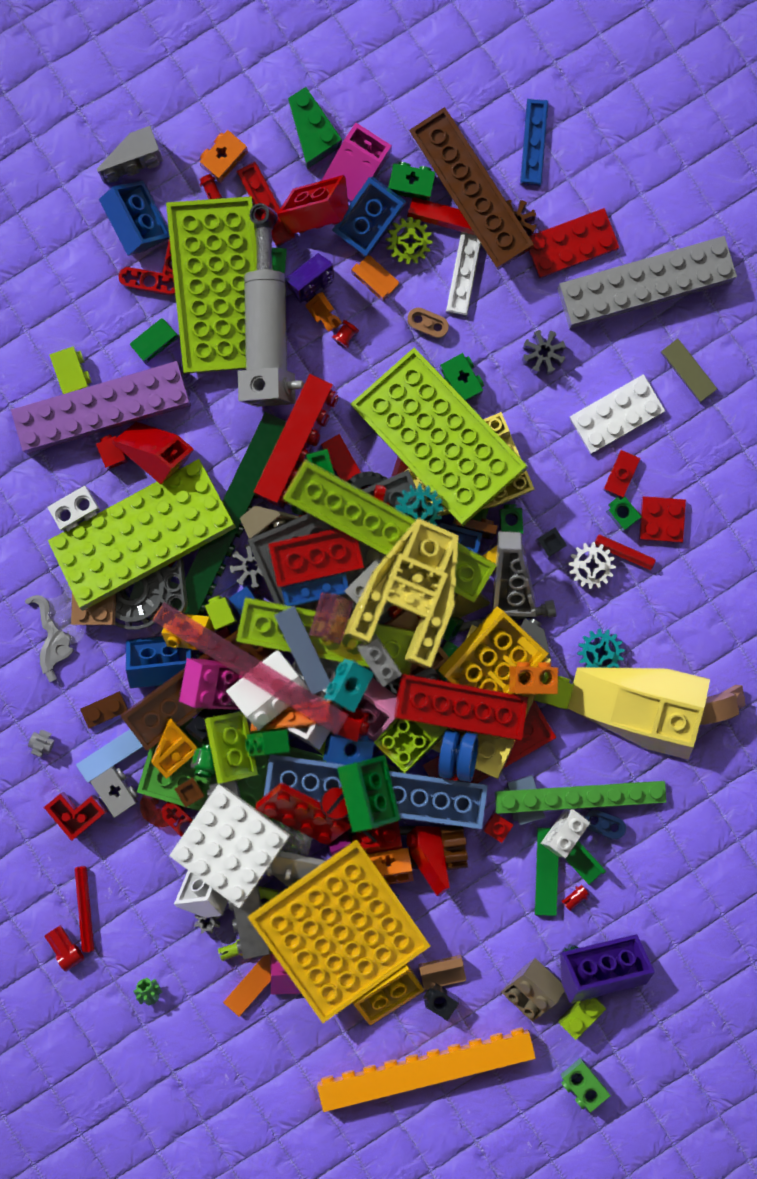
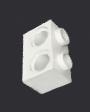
M86 486L79 488L47 507L59 529L62 531L67 530V532L79 526L78 522L84 519L88 521L91 517L97 516L96 512L100 510ZM87 499L90 503L89 508L84 511L80 510V502ZM64 510H69L71 513L68 521L61 520V513Z
M564 809L541 844L556 856L566 858L590 822L575 810Z

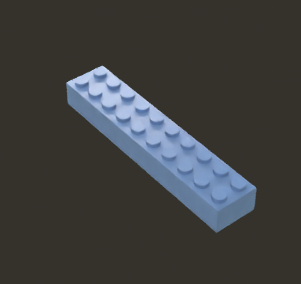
M270 754L264 796L280 783H283L320 802L323 793L327 789L332 787L342 788L337 767L343 765ZM389 771L400 818L482 829L488 785Z

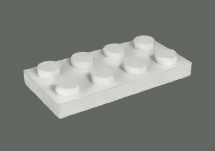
M643 374L571 415L569 419L587 450L592 454L662 414L665 410Z

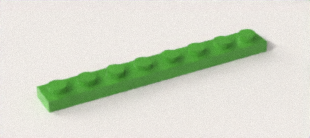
M665 781L495 791L496 813L666 803Z

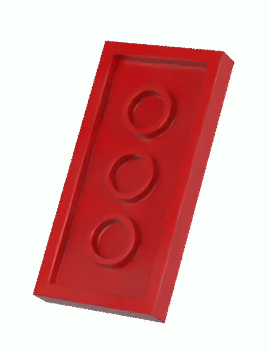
M605 208L529 236L535 246L529 250V254L539 279L620 248Z
M339 529L268 544L277 587L364 568L358 539Z
M280 783L256 803L257 811L325 845L330 844L351 828L350 820L347 817L340 820L326 817L321 810L319 801L283 783Z

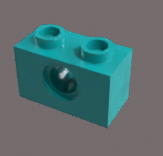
M344 659L338 665L337 674L333 681L327 686L324 698L340 708L354 713L374 673L354 661ZM349 680L350 684L349 687L346 689L345 684Z

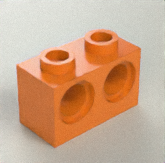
M517 662V666H510L509 692L515 694H558V668L551 666V662H538V666H530V662ZM522 672L527 674V679L524 683H521L519 680ZM544 672H546L548 674V680L545 683H542L540 677Z

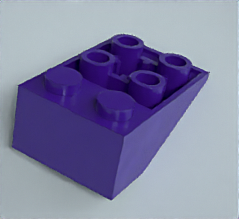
M317 253L287 276L285 284L300 303L304 300L308 302L316 296L315 292L321 287L325 289L333 283V264Z

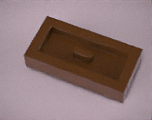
M121 691L81 708L80 711L89 729L121 715L128 710Z

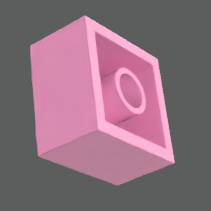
M372 678L356 709L369 714L368 723H370V727L366 735L375 742L395 719L394 713L397 696Z

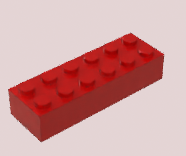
M309 374L254 490V493L261 499L281 508H284L285 504L289 505V502L284 500L283 497L305 459L307 460L306 454H310L312 447L317 446L321 437L319 432L322 426L325 427L329 421L330 415L328 413L331 407L334 408L338 402V391L333 384Z

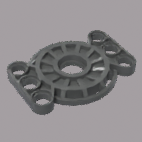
M181 557L177 560L176 566L171 568L167 565L141 579L144 591L138 599L129 598L126 595L125 588L117 592L115 619L118 618L125 621L126 625L120 624L115 621V625L128 630H140L157 623L167 611L173 614L184 613L188 607L183 558ZM173 577H178L180 581L176 589H172L169 584ZM179 598L182 606L176 611L172 608V602L174 599ZM157 612L160 613L155 619L149 621V618L153 617ZM142 621L144 623L140 626H132V622Z

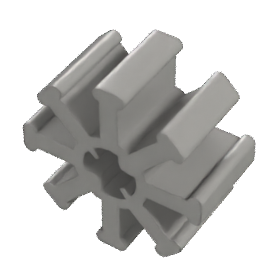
M247 544L245 548L247 549L248 558L245 559L238 551H235L232 555L233 558L239 559L243 562V565L234 567L231 565L230 571L232 574L245 571L241 578L237 579V582L244 586V582L250 575L252 578L251 587L259 588L260 585L257 582L256 575H263L258 564H256L258 567L256 571L251 570L249 572L247 570L249 568L247 563L256 561L250 545Z

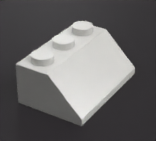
M276 650L226 692L259 731L305 694L309 688L279 650Z

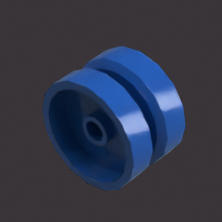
M446 730L440 751L439 777L452 779L457 770L459 780L472 781L478 755L479 738L477 734L466 733L461 741L458 731Z

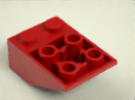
M137 421L112 441L117 448L159 484H163L179 470L194 450L178 435Z

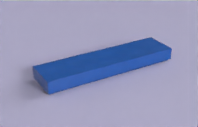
M527 99L520 185H542L548 100Z

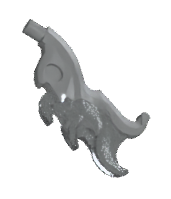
M64 583L62 585L65 590L58 597L44 598L43 596L36 595L25 600L26 604L37 603L39 605L42 627L48 632L40 652V665L43 674L46 675L50 683L57 680L53 671L55 664L68 658L73 653L74 649L70 648L69 645L79 642L85 632V629L82 628L78 633L76 632L77 625H71L72 591L69 585Z

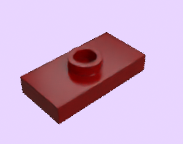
M620 450L603 490L623 498L641 458Z

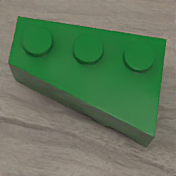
M304 87L289 97L288 101L306 168L309 169L339 149L342 145V139L307 87Z

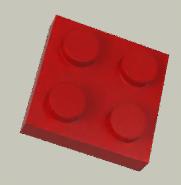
M643 496L639 540L682 543L686 499Z

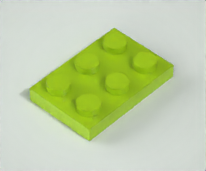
M243 712L206 718L205 723L218 784L258 775L255 757L249 756V752H247L245 747L247 734H250L247 717Z

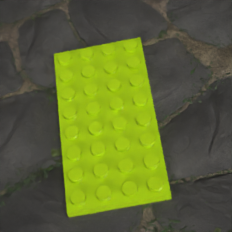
M252 196L166 202L183 374L246 369L245 273L257 270L256 233L254 223L249 216L250 210L253 207Z
M415 347L350 404L425 486H430V492L437 491V497L442 499L441 504L462 526L528 469L527 465Z
M197 459L177 470L163 484L155 482L97 513V516L91 517L88 521L85 520L79 523V526L72 528L69 532L66 530L49 539L48 542L79 608L84 611L236 527L200 459Z

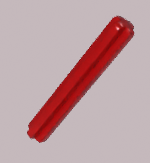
M78 866L74 870L82 952L87 953L94 951L88 875L86 866Z

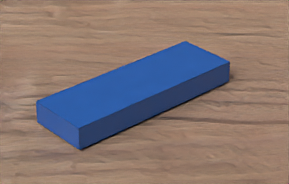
M346 572L281 586L285 605L297 606L347 594L345 590L349 585Z

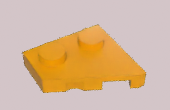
M170 719L151 762L167 779L193 756L198 746Z

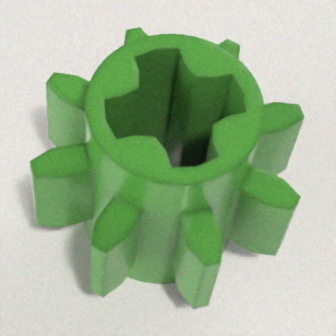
M146 978L137 983L136 990L133 992L140 1005L145 1002L150 1006L158 1001L162 990L156 979L151 981Z

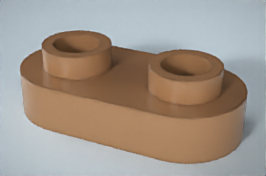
M414 308L408 314V324L416 331L433 338H442L448 332V322L442 316L423 308ZM420 316L422 322L416 323L414 318ZM436 324L441 325L442 329L440 331L434 330Z

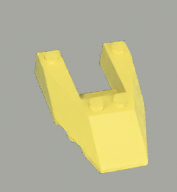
M418 518L373 571L351 615L344 635L363 643L370 642L385 602H388L421 616L404 660L423 668L431 667L455 606L454 587H456L455 567L457 564L458 535Z

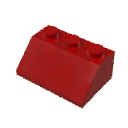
M341 175L293 188L277 213L289 234L304 233L309 229H320L329 224L336 225L344 219V215L348 210L345 176Z

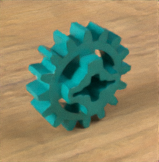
M418 484L417 489L410 485L409 492L402 490L404 497H397V501L400 504L395 505V509L404 514L412 515L415 520L419 518L436 526L435 519L442 518L438 512L443 511V506L438 505L442 503V499L437 497L438 493L436 490L430 492V486L427 485L425 489H422L421 484ZM424 496L430 498L433 503L427 502L424 499ZM419 501H420V502H421V505H422V508L420 509V511H419V516H418V513H417L416 509L418 508Z
M597 629V634L589 631L590 637L583 636L584 644H578L582 651L577 652V655H582L583 657L579 663L585 662V667L611 668L612 666L619 668L617 661H623L624 659L619 656L620 653L625 652L624 649H619V645L623 642H616L617 634L609 636L610 630L608 629L604 634H602L601 629ZM601 637L598 644H589L593 639ZM609 641L613 644L615 652L610 650L608 646ZM602 646L606 654L599 658L598 653L595 651ZM586 651L591 654L593 658L592 663L589 661ZM604 660H612L608 665L600 667Z

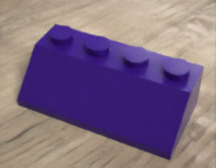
M637 934L560 953L562 986L570 1003L646 985L655 973Z

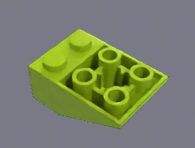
M396 719L377 738L374 744L406 773L444 737L446 730H451V728Z

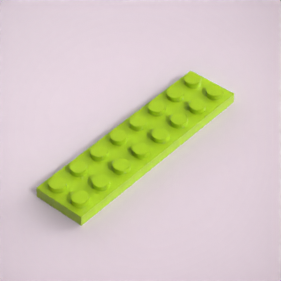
M245 597L236 641L291 652L274 615L292 606ZM295 607L319 658L339 662L347 659L361 666L369 667L358 650L357 645L362 642L344 635L350 618ZM377 623L373 635L376 634L400 669L401 674L409 675L412 663L404 659L415 631Z

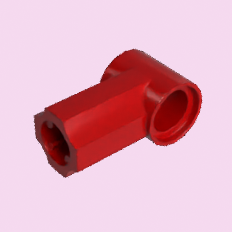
M61 925L44 935L56 954L57 962L65 972L85 960L79 947L72 943Z

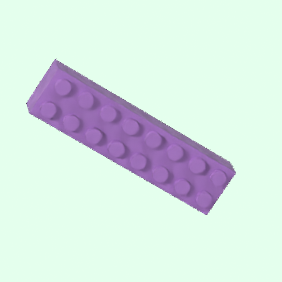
M175 361L11 409L22 451L29 454L191 406L180 366Z

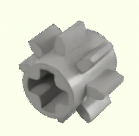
M40 730L39 733L34 732L28 743V747L32 748L31 754L42 757L43 753L49 755L55 741L50 738L52 733Z
M197 914L194 916L196 919H199L195 922L194 926H199L202 934L204 931H209L213 934V927H220L221 923L217 921L220 916L209 917L211 919L208 923L205 922V917Z

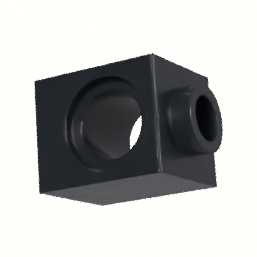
M556 527L535 540L546 559L567 546Z
M437 983L433 988L429 987L424 995L425 1007L447 1021L459 1004L458 996ZM438 997L446 999L443 1004L434 1003Z

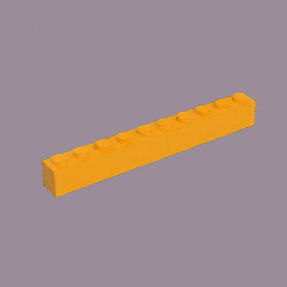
M516 1028L511 1030V1034L503 1035L502 1033L490 1035V1039L482 1041L481 1038H476L468 1041L469 1044L467 1045L452 1044L447 1047V1050L439 1051V1049L427 1051V1055L418 1057V1054L406 1056L404 1061L397 1062L394 1059L384 1062V1066L376 1067V1065H369L360 1072L355 1073L354 1070L343 1072L340 1077L334 1078L333 1075L323 1077L317 1083L323 1112L536 1059L528 1029Z

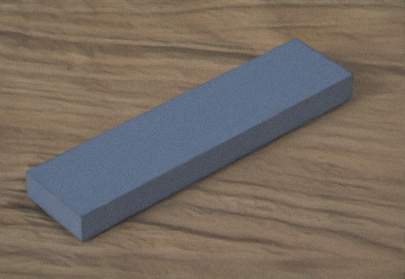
M295 606L275 614L276 621L311 694L313 695L326 689L331 681Z

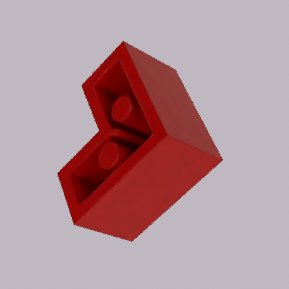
M65 792L60 793L43 807L71 841L76 839L108 812L96 795L90 796L80 806L76 807Z

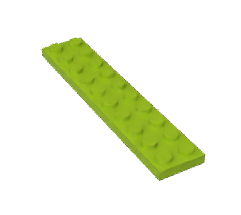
M306 459L283 497L287 502L385 555L392 550L416 521L412 517ZM458 543L457 564L455 567L456 587H454V592L475 602L496 568V563Z

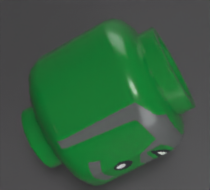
M204 744L203 748H197L194 751L191 769L195 771L194 774L196 776L211 778L212 775H216L210 745Z

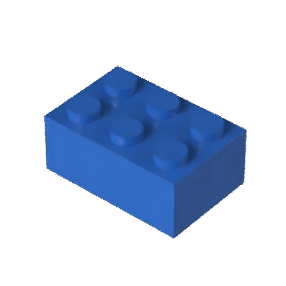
M369 177L348 206L344 219L336 224L332 231L362 254L368 256L407 202L375 177Z

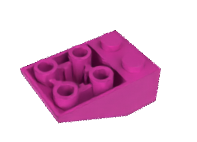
M355 123L321 181L344 175L346 178L348 200L352 202L369 177H376L391 154L392 145L358 123Z
M187 658L179 701L194 708L240 710L226 691L255 667Z

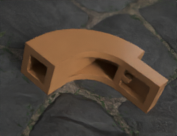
M734 685L719 694L707 697L700 725L720 722L739 715V709L746 706L743 686Z

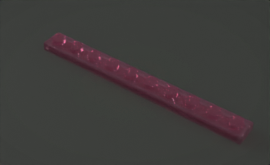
M163 602L152 619L156 624L336 735L349 717L344 712Z

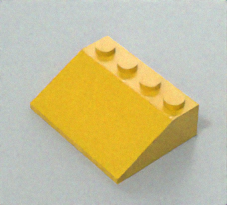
M496 607L438 671L451 683L512 694L509 692L510 666H517V662H530V666H538V662H542L549 653L503 610ZM522 672L519 676L521 683L527 678L525 672Z

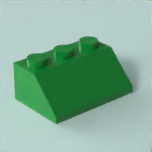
M385 755L337 767L352 832L373 829L401 820Z

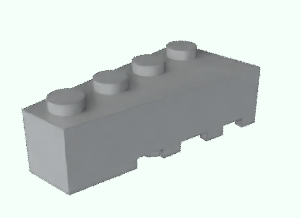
M498 532L497 566L495 568L492 597L493 610L499 607L508 616L536 617L535 597L521 532Z

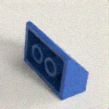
M143 180L113 186L99 198L128 256L142 253L169 239V230Z
M163 636L126 640V674L130 689L162 685L185 668L187 658L193 659L192 649L167 647Z

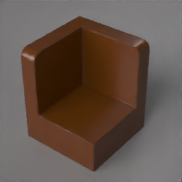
M196 777L189 779L174 789L185 808L205 796L196 782Z

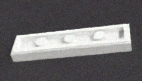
M461 232L447 303V313L467 316L481 245L475 235Z

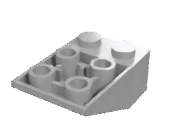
M148 126L129 133L97 168L103 183H113L119 180L120 176L126 174L132 176L139 173L140 169L145 167L150 169L160 165L159 162H162L163 158L151 127Z

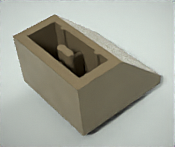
M254 506L240 517V520L248 538L251 539L300 516Z
M534 958L502 989L501 993L533 1022L556 1005L565 990L562 983Z

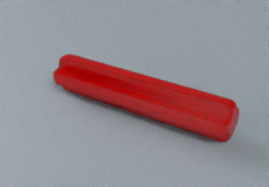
M598 535L595 539L596 547L603 544V550L609 549L611 554L645 569L651 570L655 564V558L603 535Z

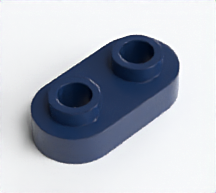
M595 809L589 810L584 815V818L590 822L587 827L590 831L611 839H619L626 832L624 821L618 817ZM596 816L598 818V822L596 824H591V817ZM612 824L618 825L617 831H611Z

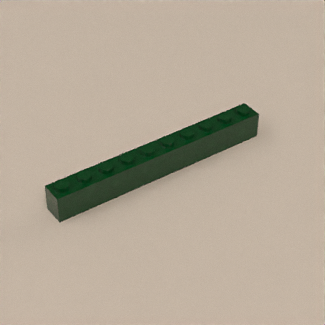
M264 413L222 501L236 528L200 547L185 578L188 607L185 613L189 615L203 616L206 610L205 605H207L205 601L208 595L212 596L217 587L214 584L217 576L221 577L225 571V559L227 556L231 557L236 547L233 545L235 538H240L244 531L240 517L253 508L251 505L255 498L259 499L254 490L286 424V421L272 414ZM176 598L172 607L179 610L182 602L179 598Z

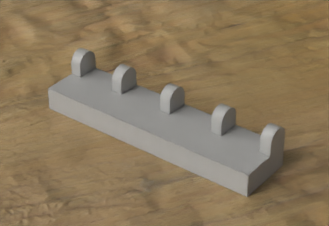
M280 851L265 872V875L270 876L271 872L284 875L286 880H289L290 876L301 879L325 861Z

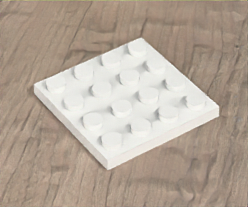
M220 783L169 856L238 908H241L291 835Z

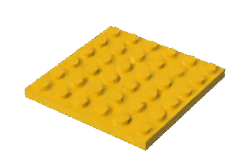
M357 839L247 916L322 1023L329 1020L431 947Z

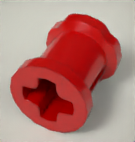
M343 320L342 327L336 335L332 336V339L344 348H348V343L354 334L359 332V329L348 321Z

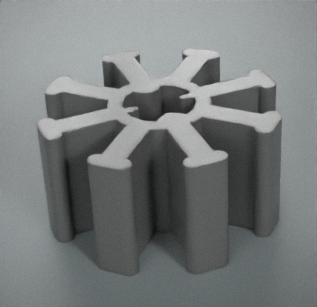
M541 330L535 331L532 336L535 338L536 344L526 339L522 349H527L533 353L523 355V364L526 365L527 362L532 360L537 361L531 373L537 375L540 371L541 363H544L547 371L546 375L552 374L555 370L552 367L551 361L557 363L558 366L562 365L565 356L561 357L555 354V352L563 351L566 346L564 341L554 346L550 344L556 336L555 332H549L546 342H543ZM541 348H544V351L548 350L546 357H543V354L542 356L539 355Z

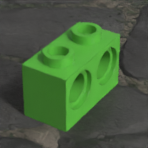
M581 1058L560 1074L563 1079L561 1084L569 1093L571 1091L577 1096L575 1101L583 1110L587 1108L591 1113L610 1097L607 1089ZM575 1073L582 1074V1080L578 1083L571 1081V1077ZM589 1090L596 1091V1096L592 1100L585 1098V1094Z

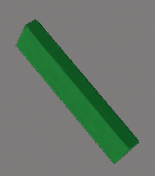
M537 827L535 915L557 916L559 856H556L541 844L551 828Z

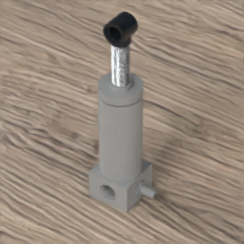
M258 203L251 208L249 214L251 221L254 223V230H256L257 270L245 273L246 370L238 371V401L254 407L295 404V389H302L304 382L302 380L295 381V374L287 371L285 274L272 269L271 232L277 223L278 216L272 208L263 203ZM266 212V217L261 220L262 215Z

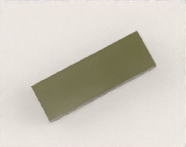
M676 339L660 352L699 403L717 390L716 386L679 339Z

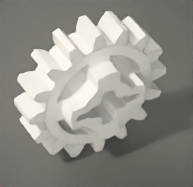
M595 542L591 543V547L584 543V549L581 550L577 547L575 549L578 554L570 555L574 561L568 563V565L573 566L569 573L576 575L573 579L574 581L581 580L580 586L583 587L585 583H588L589 589H592L593 584L600 588L601 581L607 584L608 580L606 577H613L610 569H614L616 566L611 565L610 562L615 558L608 557L610 550L603 551V544L596 548ZM589 551L588 557L584 561H578L582 554ZM597 552L604 557L606 563L601 562L597 558ZM593 555V562L597 564V568H593L591 573L590 568L586 567V563H590ZM578 568L583 569L587 573V579L581 576ZM600 570H605L600 578L595 579L596 573Z

